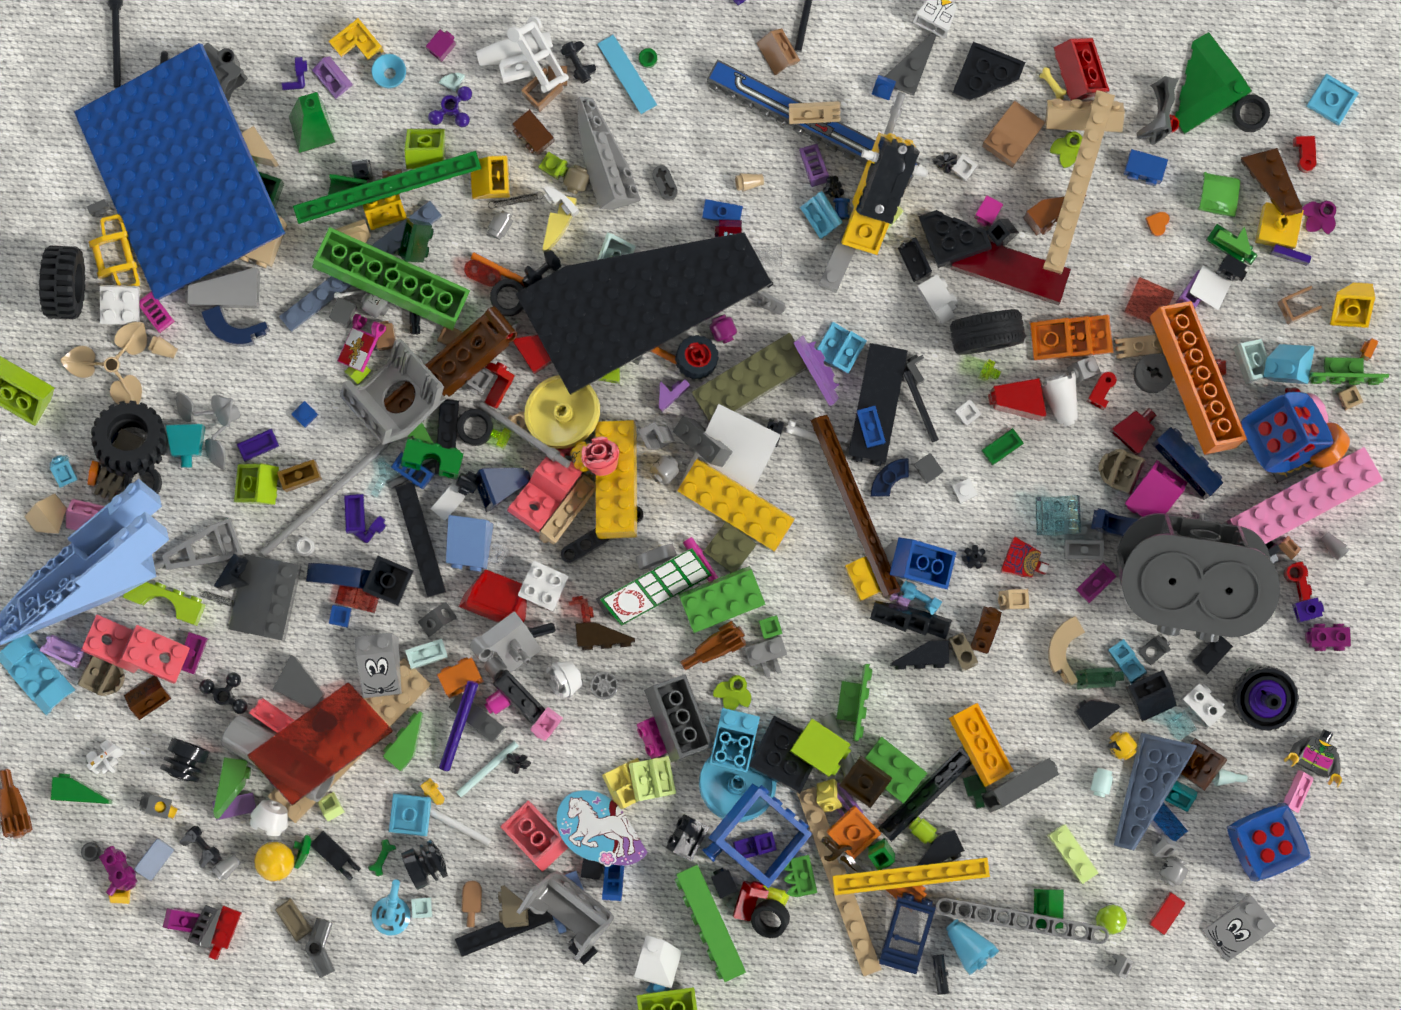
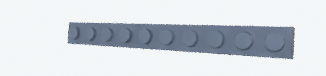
M429 201L408 218L429 222L432 225L442 215L433 203ZM406 219L371 246L391 255L397 252L400 248ZM331 276L279 317L292 332L333 301L336 292L343 293L352 285Z

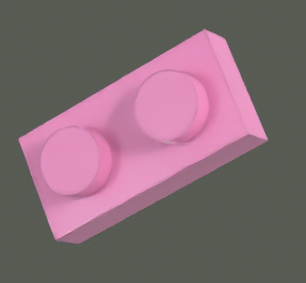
M1300 770L1297 771L1296 776L1293 778L1292 785L1284 800V803H1287L1288 807L1296 813H1299L1314 780L1312 776Z

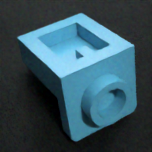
M59 455L52 459L50 470L60 488L77 480L68 455Z

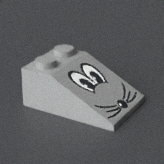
M393 633L355 637L356 660L363 698L402 694L399 638Z
M1247 895L1204 929L1203 932L1228 962L1263 938L1276 925L1253 896Z

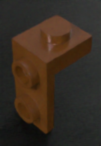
M983 606L980 621L970 645L973 650L985 654L989 653L1002 614L996 608Z

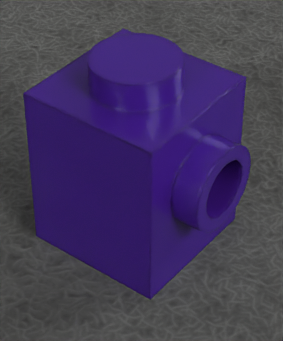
M1318 597L1292 604L1297 623L1323 616L1324 606L1322 601L1318 600Z

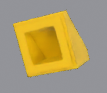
M116 889L113 896L109 895L110 903L129 904L131 890Z

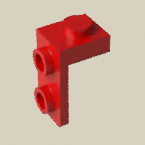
M490 362L485 368L498 377L484 403L497 409L512 384L515 375L506 370V365L500 362L496 364Z
M743 880L732 916L735 919L751 921V915L755 909L758 897L767 899L769 891L760 882Z

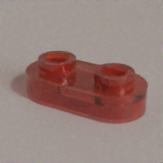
M470 260L465 264L464 272L470 279L489 287H493L497 282L501 281L500 271L479 260ZM473 266H477L478 271L476 273L472 271ZM491 273L495 275V279L493 281L489 278V275Z

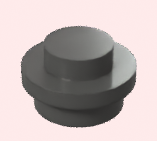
M89 842L82 847L81 855L84 860L93 862L101 855V849L98 844Z

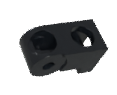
M365 158L352 161L354 178L373 180L370 160Z

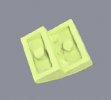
M669 756L629 764L636 802L676 794Z

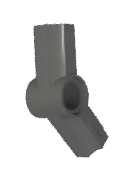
M317 917L305 951L309 955L319 978H322L335 971L325 950V944L333 923ZM312 943H317L320 946V951L317 954L313 953L310 949Z

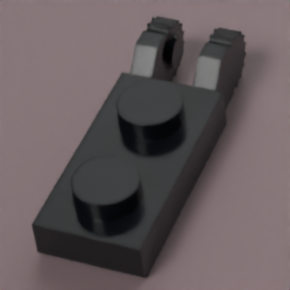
M324 830L311 843V847L348 880H351L353 877L349 871L343 868L347 862L354 870L358 872L361 870V867L351 859V856Z

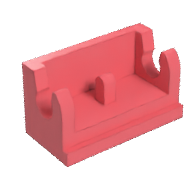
M264 698L259 699L258 704L249 714L283 736L294 719Z

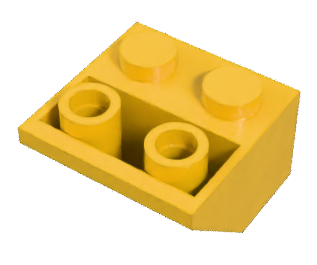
M507 155L480 158L479 162L482 169L471 172L472 199L509 198L510 184Z

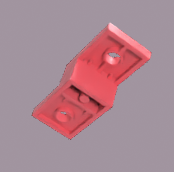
M575 446L556 450L563 457L571 456L570 452ZM546 456L534 471L529 483L508 507L507 511L539 533L569 494L583 472L576 469L572 461H570L569 467L566 468ZM529 505H536L538 510H532Z
M100 615L95 616L81 648V651L129 672L135 673L138 669H141L173 684L176 683L190 650V647L139 625H136L132 630ZM102 636H109L112 643L105 645L101 640ZM160 654H167L169 662H161Z

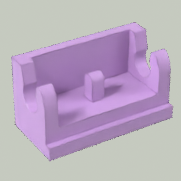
M53 634L51 636L48 635L46 637L47 642L41 647L40 651L72 667L79 668L85 652L81 651L80 647Z

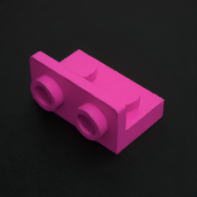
M651 717L638 723V734L643 739L646 753L650 758L655 759L666 754L667 750L655 718Z

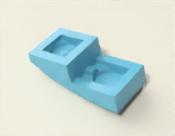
M1124 639L1108 649L1112 658L1131 684L1147 674L1146 669L1136 658L1135 653Z

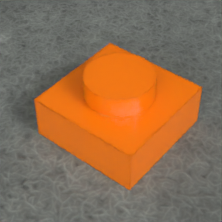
M1373 338L1368 340V342L1364 341L1360 352H1362L1360 358H1364L1366 361L1371 359L1379 341Z

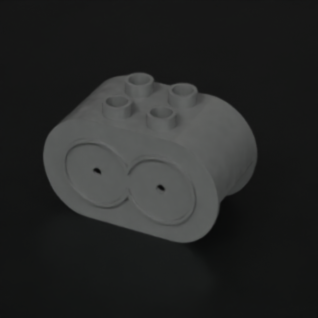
M1153 513L1135 521L1126 530L1119 543L1116 563L1126 602L1131 610L1142 620L1157 625V631L1162 634L1177 636L1180 635L1181 629L1196 631L1195 637L1207 642H1217L1219 636L1240 637L1262 627L1270 619L1277 607L1280 595L1279 576L1270 559V554L1264 541L1251 529L1165 513Z

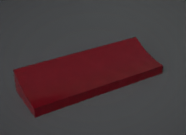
M990 242L991 250L954 262L951 265L950 269L1058 306L1061 303L1071 271L1070 268L1064 267L1062 274L1043 269L1046 260L1005 246H997L993 242Z

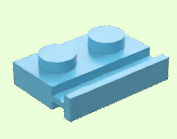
M823 191L817 193L816 196L800 207L820 239L827 236L843 223Z

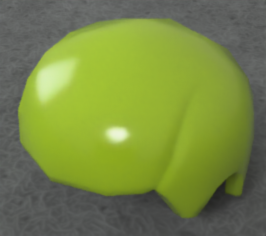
M1118 905L1103 907L1096 915V925L1107 928L1109 935L1120 933L1127 924L1126 912Z

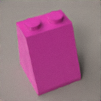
M1156 460L1128 497L1125 504L1132 513H1138L1142 517L1153 513L1166 514L1184 492L1188 482Z

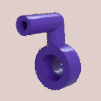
M295 57L297 82L282 83V90L303 89L305 87L304 72H308L307 60H303V57Z
M378 516L366 534L364 532L353 534L364 543H368L376 533L380 534L387 526L384 524L386 520L382 516Z

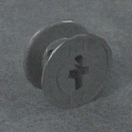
M1160 354L1144 356L1136 364L1133 371L1136 385L1147 393L1163 391L1173 379L1166 357ZM1156 370V375L1158 376L1151 377V372L1149 371Z

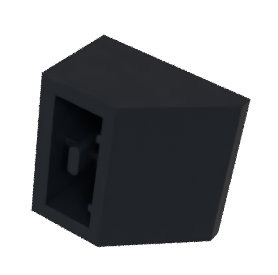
M1164 670L1125 687L1141 722L1177 706L1172 687Z

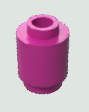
M499 690L485 699L487 703L484 704L489 713L494 712L495 715L511 705Z

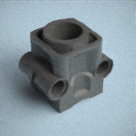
M206 43L203 45L225 97L229 101L232 92L242 86L248 77L240 68V62L231 49L224 48L218 51L211 44Z

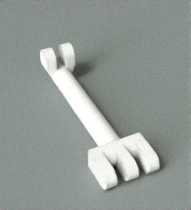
M788 421L784 432L819 443L816 434L795 427L796 423ZM838 436L837 438L842 450L847 451L848 447L841 445V443L849 444L850 440Z

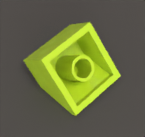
M407 129L404 149L406 169H416L445 160V129Z
M238 464L234 502L275 505L279 467L266 464Z

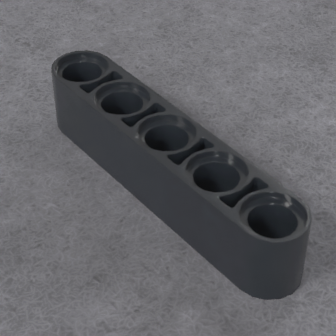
M637 506V510L641 514L640 518L637 519V524H639L644 518L643 510L639 506ZM595 528L565 546L561 550V558L567 564L575 563L614 538L598 539ZM583 540L591 542V547L588 550L581 548L580 545ZM567 550H573L575 556L573 559L567 560L564 557V553Z

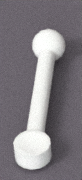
M366 291L336 292L334 298L366 293Z

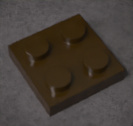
M861 755L839 786L871 809L891 782L892 777Z

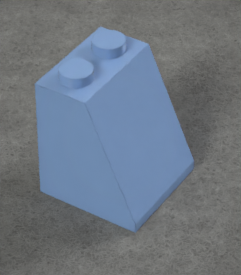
M449 515L446 563L451 564V568L462 569L463 566L470 567V571L481 572V569H487L494 524L484 519Z

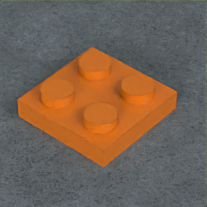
M855 805L826 831L839 846L850 845L852 847V850H846L845 852L852 856L853 859L881 835V832Z

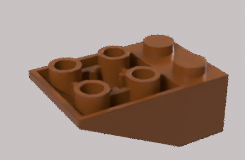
M1064 197L1041 200L1026 211L1023 219L1036 236L1040 233L1045 235L1052 229L1054 223L1058 221Z

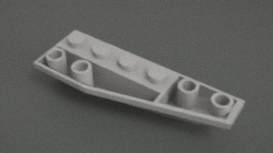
M588 97L577 98L582 152L599 209L614 210L639 202L641 199L629 165L594 99Z

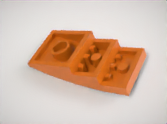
M1108 314L1030 323L1034 361L1113 353L1110 315Z

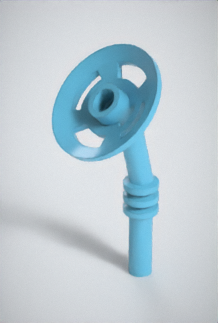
M396 879L392 881L390 894L379 900L372 910L373 925L380 933L385 935H397L403 932L410 922V910L407 904L398 897L400 881ZM397 904L401 905L399 909L396 908ZM380 906H382L383 908L379 912V919H377V910ZM385 910L386 913L384 914V918H382V913ZM402 913H405L404 923L402 924V926H400L399 924L402 920ZM397 914H399V919L396 922ZM384 923L385 925L393 926L394 930H385L381 925Z

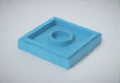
M1326 73L1306 107L1339 126L1359 93Z
M393 793L389 832L427 836L431 798Z

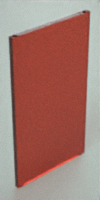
M348 682L247 756L288 803L293 806L391 734L393 730Z

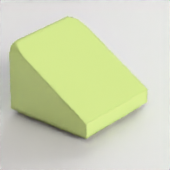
M334 792L317 802L327 821L345 813Z

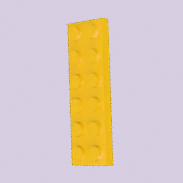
M699 458L696 459L677 490L774 552L795 520L791 515Z

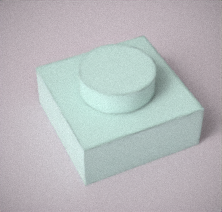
M431 897L411 899L412 918L433 917Z

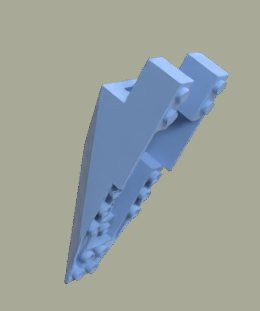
M137 479L68 537L71 544L64 547L57 556L51 558L40 570L35 571L31 578L0 612V645L112 601L157 577L152 554L169 541L167 528L151 516L162 507L160 496L140 479Z

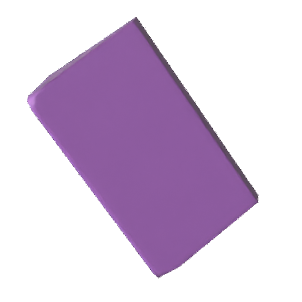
M330 56L322 58L312 69L335 99L353 85Z

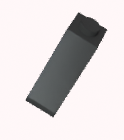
M290 655L273 690L314 711L317 708L321 709L326 700L323 698L325 693L298 658Z

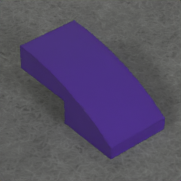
M772 831L732 842L734 849L744 858L777 850Z

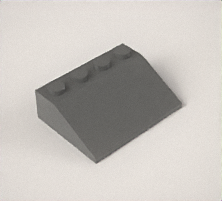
M245 555V558L249 561L240 578L249 585L237 588L235 606H233L228 630L285 641L302 566Z

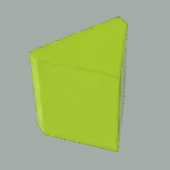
M349 366L344 372L359 385L371 370L366 366L364 372H361Z

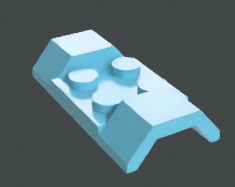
M28 634L13 640L0 651V663L45 715H48L59 702L76 690L50 659L40 651V648Z

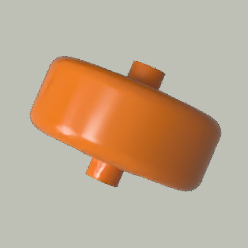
M1326 423L1331 432L1333 444L1310 458L1309 461L1315 467L1326 468L1337 463L1349 448V435L1336 423Z

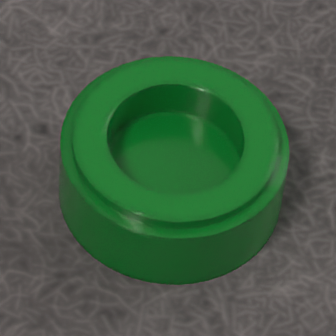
M645 48L639 53V62L643 67L651 68L656 65L658 57L653 49Z

